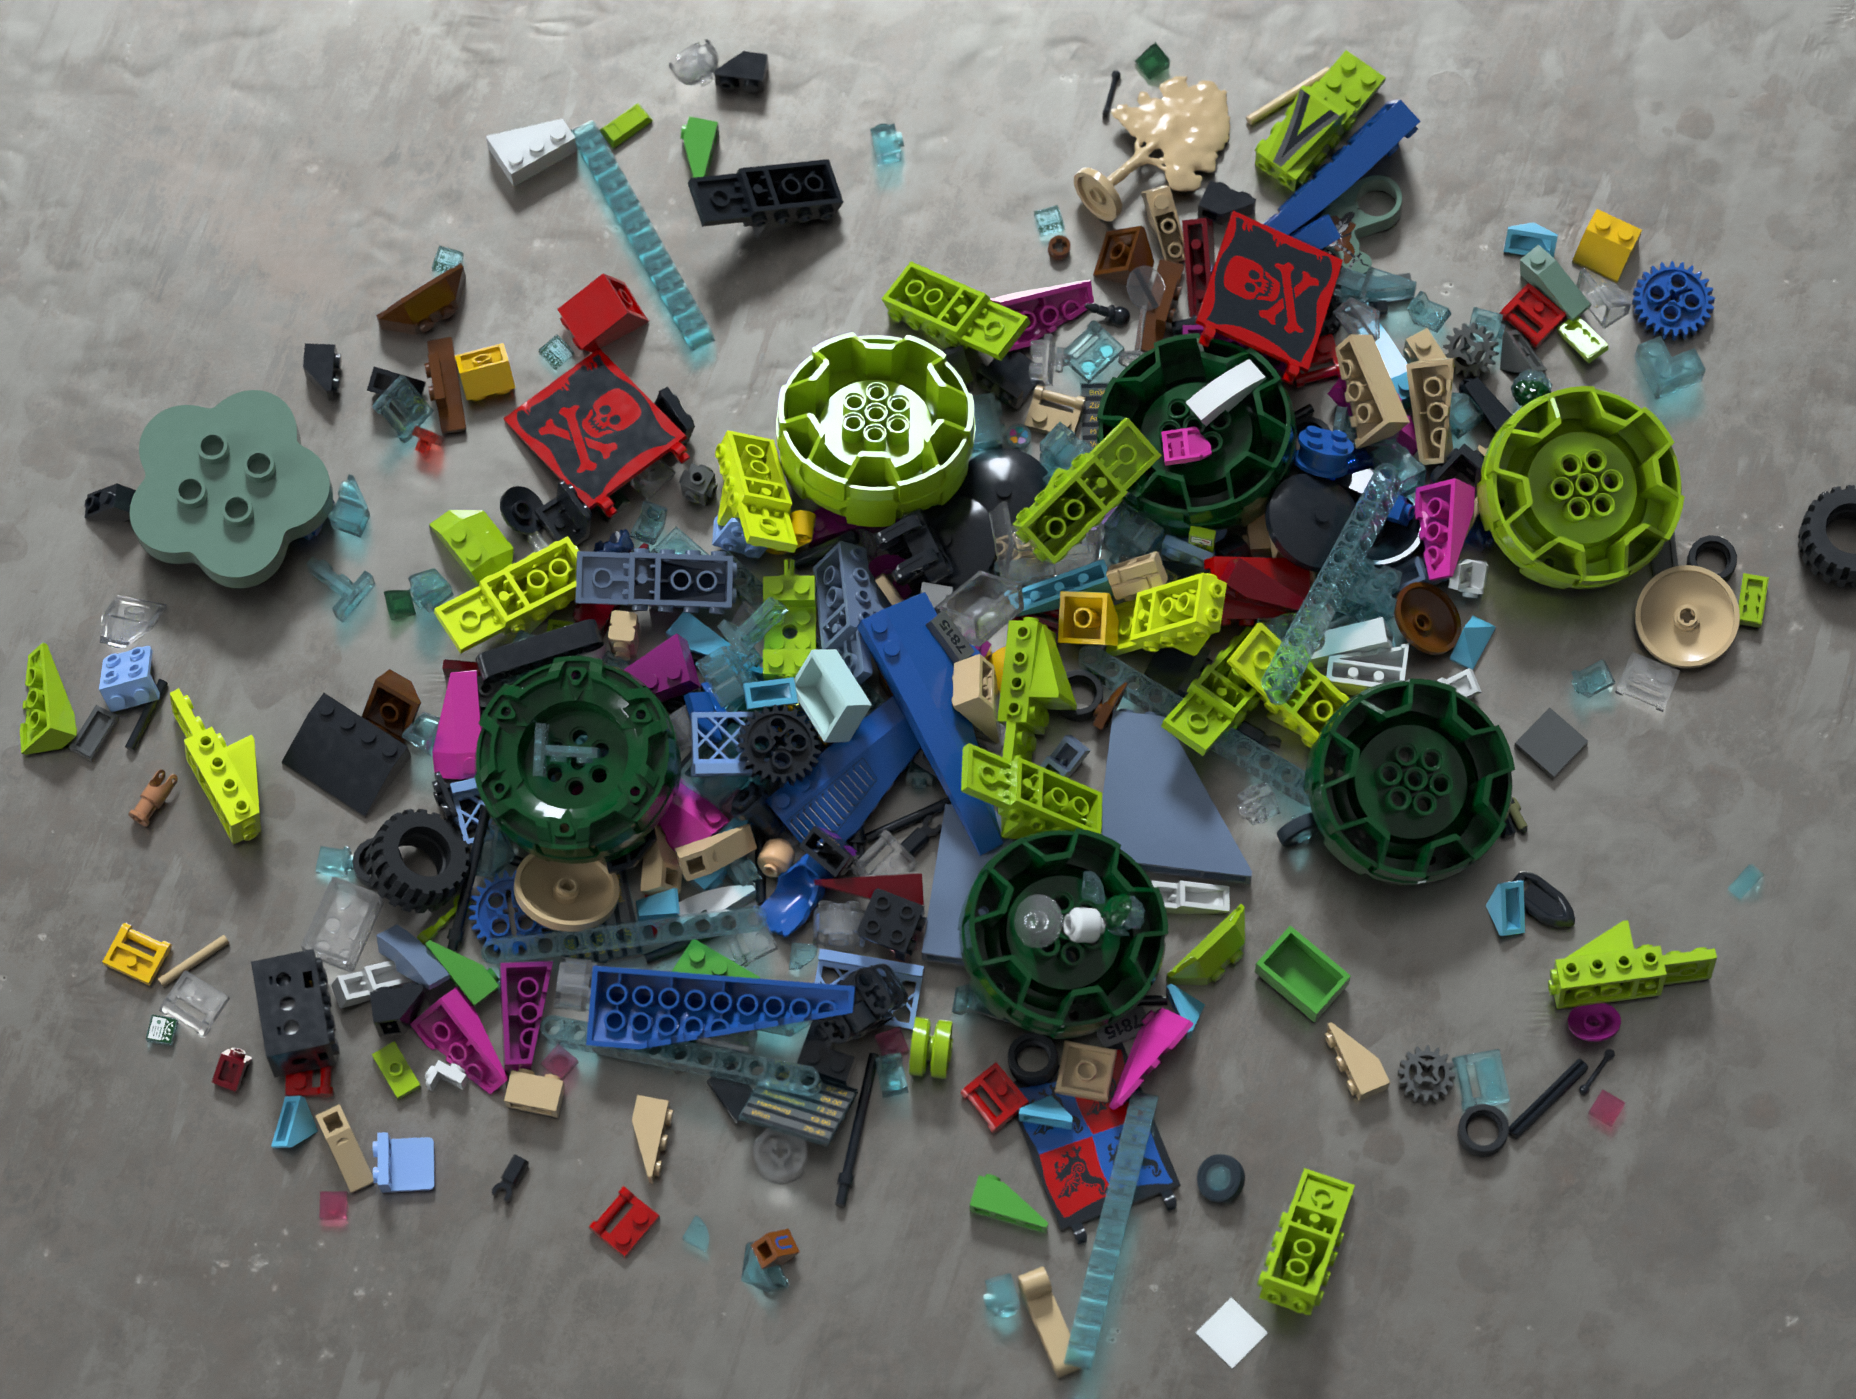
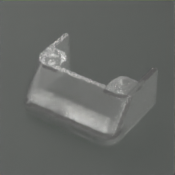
M1007 501L1001 502L989 513L1002 580L1010 586L1035 584L1100 560L1105 534L1103 520L1097 526L1091 528L1086 533V537L1080 543L1074 545L1063 560L1052 564L1047 561L1041 562L1032 553L1034 550L1033 546L1029 542L1025 544L1017 537L1015 533L1018 530L1011 526Z

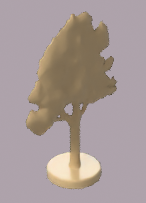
M1175 76L1160 84L1159 89L1163 94L1162 99L1150 98L1147 92H1140L1137 102L1141 107H1128L1127 104L1117 105V108L1112 109L1111 113L1129 131L1131 136H1135L1137 139L1135 141V154L1107 178L1092 168H1082L1074 176V186L1083 204L1098 218L1105 221L1115 220L1122 212V202L1115 186L1135 169L1145 164H1153L1164 170L1168 185L1172 190L1195 191L1199 189L1203 178L1195 175L1194 171L1214 172L1215 160L1218 157L1216 152L1223 150L1225 143L1230 138L1227 91H1221L1213 81L1205 80L1199 81L1197 85L1188 87L1186 82L1187 76ZM1146 142V146L1142 148L1141 144ZM1155 149H1161L1164 153V156L1159 159L1150 158L1148 155Z

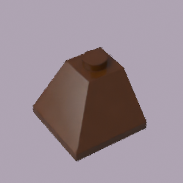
M1143 226L1106 231L1093 276L1129 287L1138 286L1139 283L1133 273V270L1138 268L1145 283L1148 284L1154 265V258L1145 228Z
M389 669L375 679L361 717L405 745L421 701L412 682Z

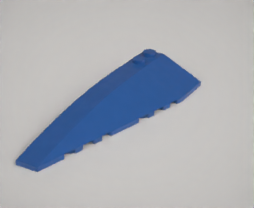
M1401 99L1388 101L1347 140L1350 145H1344L1331 156L1332 163L1326 162L1312 175L1315 180L1308 179L1304 185H1301L1278 208L1280 213L1269 217L1263 224L1289 235L1350 188L1384 155L1391 156L1400 147L1398 142L1402 138L1406 137L1408 139L1418 130L1416 125L1420 120Z
M923 592L861 620L857 625V629L870 650L872 657L979 856L1001 846L1003 840L994 806L961 792L963 747L968 743L977 747L978 744L972 722L955 710L952 705L954 663L926 626L930 620L937 616V613L926 592Z
M593 966L586 1045L645 1049L853 1013L856 986Z

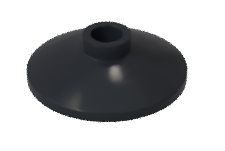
M514 486L506 490L500 499V511L507 525L521 534H533L541 529L543 524L535 515V510L543 506V503L537 494L522 486Z

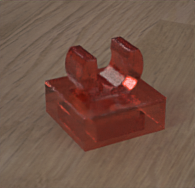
M415 426L412 433L413 436L420 438L415 450L424 454H429L432 444L441 446L444 436L420 426Z

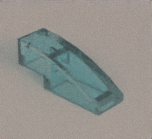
M1370 266L1366 275L1342 267L1335 284L1334 295L1361 301H1397L1413 298L1417 282Z

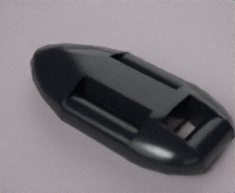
M1518 872L1511 882L1526 881L1530 884L1524 891V909L1539 921L1551 926L1571 927L1575 924L1574 911L1563 893L1532 872Z

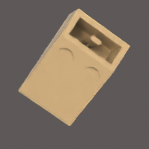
M981 654L954 663V675L952 676L953 707L996 744L999 743L1000 723L997 722L1000 695L995 667Z

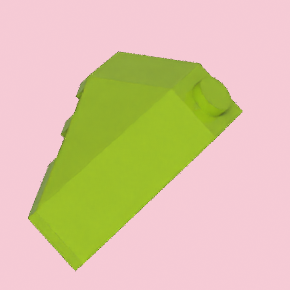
M42 642L28 655L25 685L29 687V693L22 706V709L27 710L25 723L20 724L21 753L25 755L62 749L77 736L74 711L48 645Z

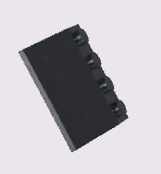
M323 693L305 718L285 754L282 764L366 818L411 758V755L406 745L326 693Z

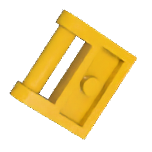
M124 923L102 963L150 986L164 959L169 955L172 944L166 941L160 942L133 930V926ZM127 939H130L157 952L153 957L124 943Z

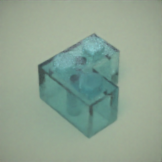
M1661 336L1639 344L1634 356L1656 400L1701 382L1706 370L1695 348L1671 357Z

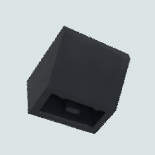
M407 983L402 986L403 988L392 989V987L385 986L377 988L375 992H370L373 1023L379 1037L403 1034L409 1030L410 1024L429 1005L423 985Z

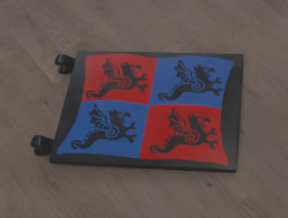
M1123 1042L1109 1047V1049L1117 1050L1107 1103L1056 1094L1055 1089L1060 1065H1058L1053 1078L1044 1084L1031 1086L1019 1081L1013 1082L1030 1104L1051 1095L1073 1117L1072 1130L1019 1121V1113L1016 1115L1019 1127L1061 1231L1071 1227L1077 1244L1087 1241V1234L1082 1223L1161 1194L1166 1210L1171 1211L1177 1208V1201L1172 1189L1180 1187L1181 1184L1141 1086L1139 1085L1120 1107L1114 1110L1109 1107L1128 1059Z

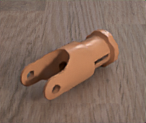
M163 769L158 770L140 795L141 800L128 815L137 823L147 827L152 814L156 809H160L178 781L176 774L170 775L166 782L160 785L165 778V771Z

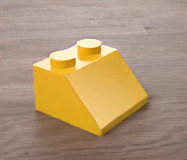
M1596 209L1583 234L1572 262L1617 283L1639 243L1642 230Z
M504 343L455 355L466 400L479 401L487 395L495 393L498 395L506 394L511 389L516 388Z
M1060 591L1058 643L1118 646L1119 619L1110 593Z

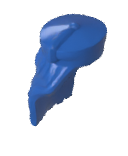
M809 854L803 855L795 865L778 876L776 889L756 910V914L771 933L788 937L807 921L810 913L825 894V888L814 885V879L833 878V875Z

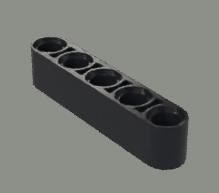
M588 619L482 652L476 656L475 660L483 682L489 684L553 664L554 658L580 656L596 651L604 645L596 620Z

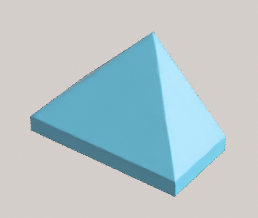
M1534 222L1510 226L1507 229L1504 252L1526 255L1537 245H1540L1554 258L1558 235Z
M1473 615L1463 628L1450 660L1473 670L1496 626Z
M794 677L743 684L747 710L763 708L764 706L773 707L774 705L783 706L798 703Z
M1524 881L1498 883L1486 904V908L1501 936L1525 933Z
M677 888L635 901L637 925L640 927L680 914Z
M1171 983L1166 987V994L1175 1014L1190 1020L1194 1024L1185 1034L1186 1039H1190L1205 1004Z
M1051 1095L1020 1108L1019 1121L1072 1130L1073 1117Z
M285 1096L271 1145L273 1148H291L318 1132L305 1097Z

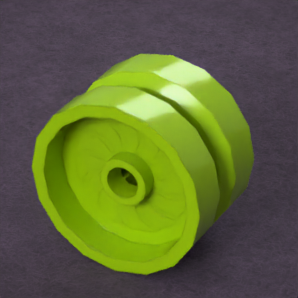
M915 1017L909 1075L923 1076L926 1072L927 1062L931 1060L930 1071L932 1077L947 1078L949 1062H951L953 1050V1021L939 1019L935 1026L934 1035H931L930 1019Z

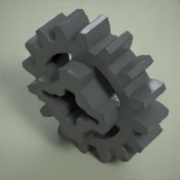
M1463 323L1462 330L1454 327L1453 332L1455 335L1446 336L1450 344L1443 345V348L1449 350V353L1445 354L1447 358H1455L1454 367H1456V374L1460 375L1464 371V377L1470 378L1472 373L1475 377H1480V370L1488 373L1487 365L1496 364L1492 356L1499 355V352L1493 351V347L1499 344L1498 342L1491 341L1495 334L1492 332L1486 334V326L1482 325L1478 329V323H1472L1469 328L1467 323ZM1473 333L1479 335L1484 341H1477ZM1461 339L1458 348H1456L1458 341ZM1474 346L1475 350L1468 354L1467 350ZM1484 352H1486V355H1485L1484 359H1483L1482 362H1481V358H1482ZM1458 359H1465L1469 367L1464 366Z
M1426 1045L1425 1051L1421 1052V1049L1417 1046L1415 1047L1414 1055L1409 1051L1406 1053L1405 1057L1408 1061H1400L1399 1065L1403 1069L1398 1070L1397 1076L1403 1077V1079L1399 1081V1086H1406L1404 1094L1409 1095L1413 1093V1101L1415 1102L1419 1097H1422L1424 1104H1427L1429 1098H1432L1436 1103L1438 1102L1439 1094L1444 1098L1447 1096L1448 1092L1445 1088H1453L1454 1083L1450 1080L1455 1079L1456 1073L1450 1072V1070L1454 1068V1063H1447L1449 1055L1444 1054L1440 1056V1048L1438 1047L1434 1052H1431L1430 1046ZM1410 1067H1412V1071L1415 1073L1413 1080H1410L1409 1077ZM1441 1069H1443L1444 1072L1443 1082L1441 1081V1078L1438 1076V1073ZM1422 1072H1424V1073L1431 1072V1073H1432V1074H1431V1077H1429V1076L1422 1077V1076H1421V1075H1422Z

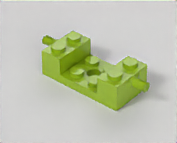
M788 559L784 560V574L780 576H763L764 681L795 678L811 650H816L815 575L799 576L794 574L795 560L790 559V569ZM787 628H794L798 633L796 637L788 639L783 636V632Z

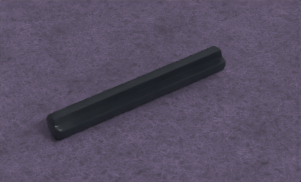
M1577 1059L1509 1126V1133L1514 1138H1519L1588 1070V1065L1582 1059Z

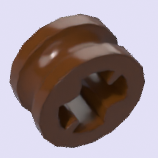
M1057 235L1050 239L1048 254L1052 259L1063 260L1068 257L1071 248L1068 238L1063 235ZM1057 243H1061V247L1065 246L1062 252H1057V248L1053 249Z

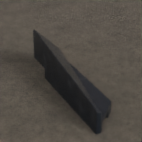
M1477 377L1464 386L1473 398L1475 412L1496 434L1512 414Z

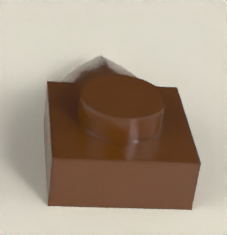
M1127 682L1119 686L1112 693L1108 701L1098 705L1093 714V717L1096 718L1093 723L1094 726L1101 730L1108 727L1112 720L1113 710H1117L1128 686Z

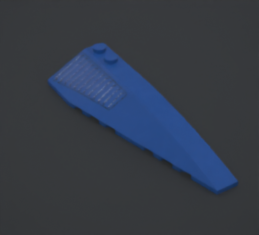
M968 640L967 642L970 644V646H971V647L973 648V650L975 651V652H974L972 655H970L968 658H970V657H972V656H975V655H978V654H981V653L975 648V646ZM894 696L862 720L849 742H834L822 752L820 757L816 758L818 760L816 768L812 767L813 771L810 776L805 774L803 782L796 778L794 786H791L787 781L783 788L780 787L766 799L770 808L800 843H802L814 826L833 831L847 842L859 832L864 825V821L870 813L874 812L884 794L894 785L893 782L905 770L921 748ZM822 838L819 840L817 845H820L823 842Z

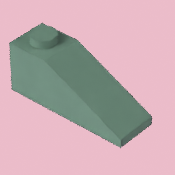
M1537 245L1520 259V275L1564 311L1572 322L1591 307V303L1560 264L1540 245Z

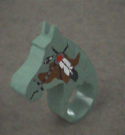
M1373 175L1357 180L1350 188L1331 202L1320 216L1329 214L1341 235L1338 240L1321 250L1343 260L1339 272L1351 281L1369 279L1372 276L1371 258L1366 253L1360 251L1358 239L1391 228L1401 216L1402 193L1397 183L1382 175ZM1381 190L1389 193L1395 199L1396 205L1385 215L1371 216L1358 209L1360 208L1358 202L1366 193Z

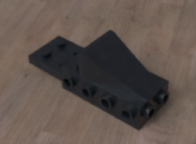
M829 159L739 168L734 174L690 178L688 181L702 227L743 222L744 227L752 226L756 239H762L798 221L804 223L812 219L829 220L835 216L844 203Z

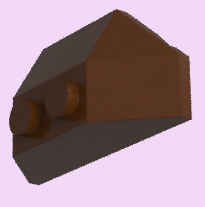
M459 263L454 268L445 271L406 295L385 311L377 314L376 317L380 328L417 335L420 332L429 331L441 319L451 317L459 309L466 279L463 265Z

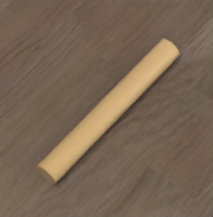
M222 935L158 978L159 982L163 987L167 986L228 945L229 941L225 935Z

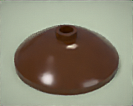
M1414 582L1404 587L1396 596L1394 602L1395 621L1403 637L1412 646L1424 653L1439 655L1448 652L1456 645L1461 635V619L1456 606L1446 593L1432 584Z

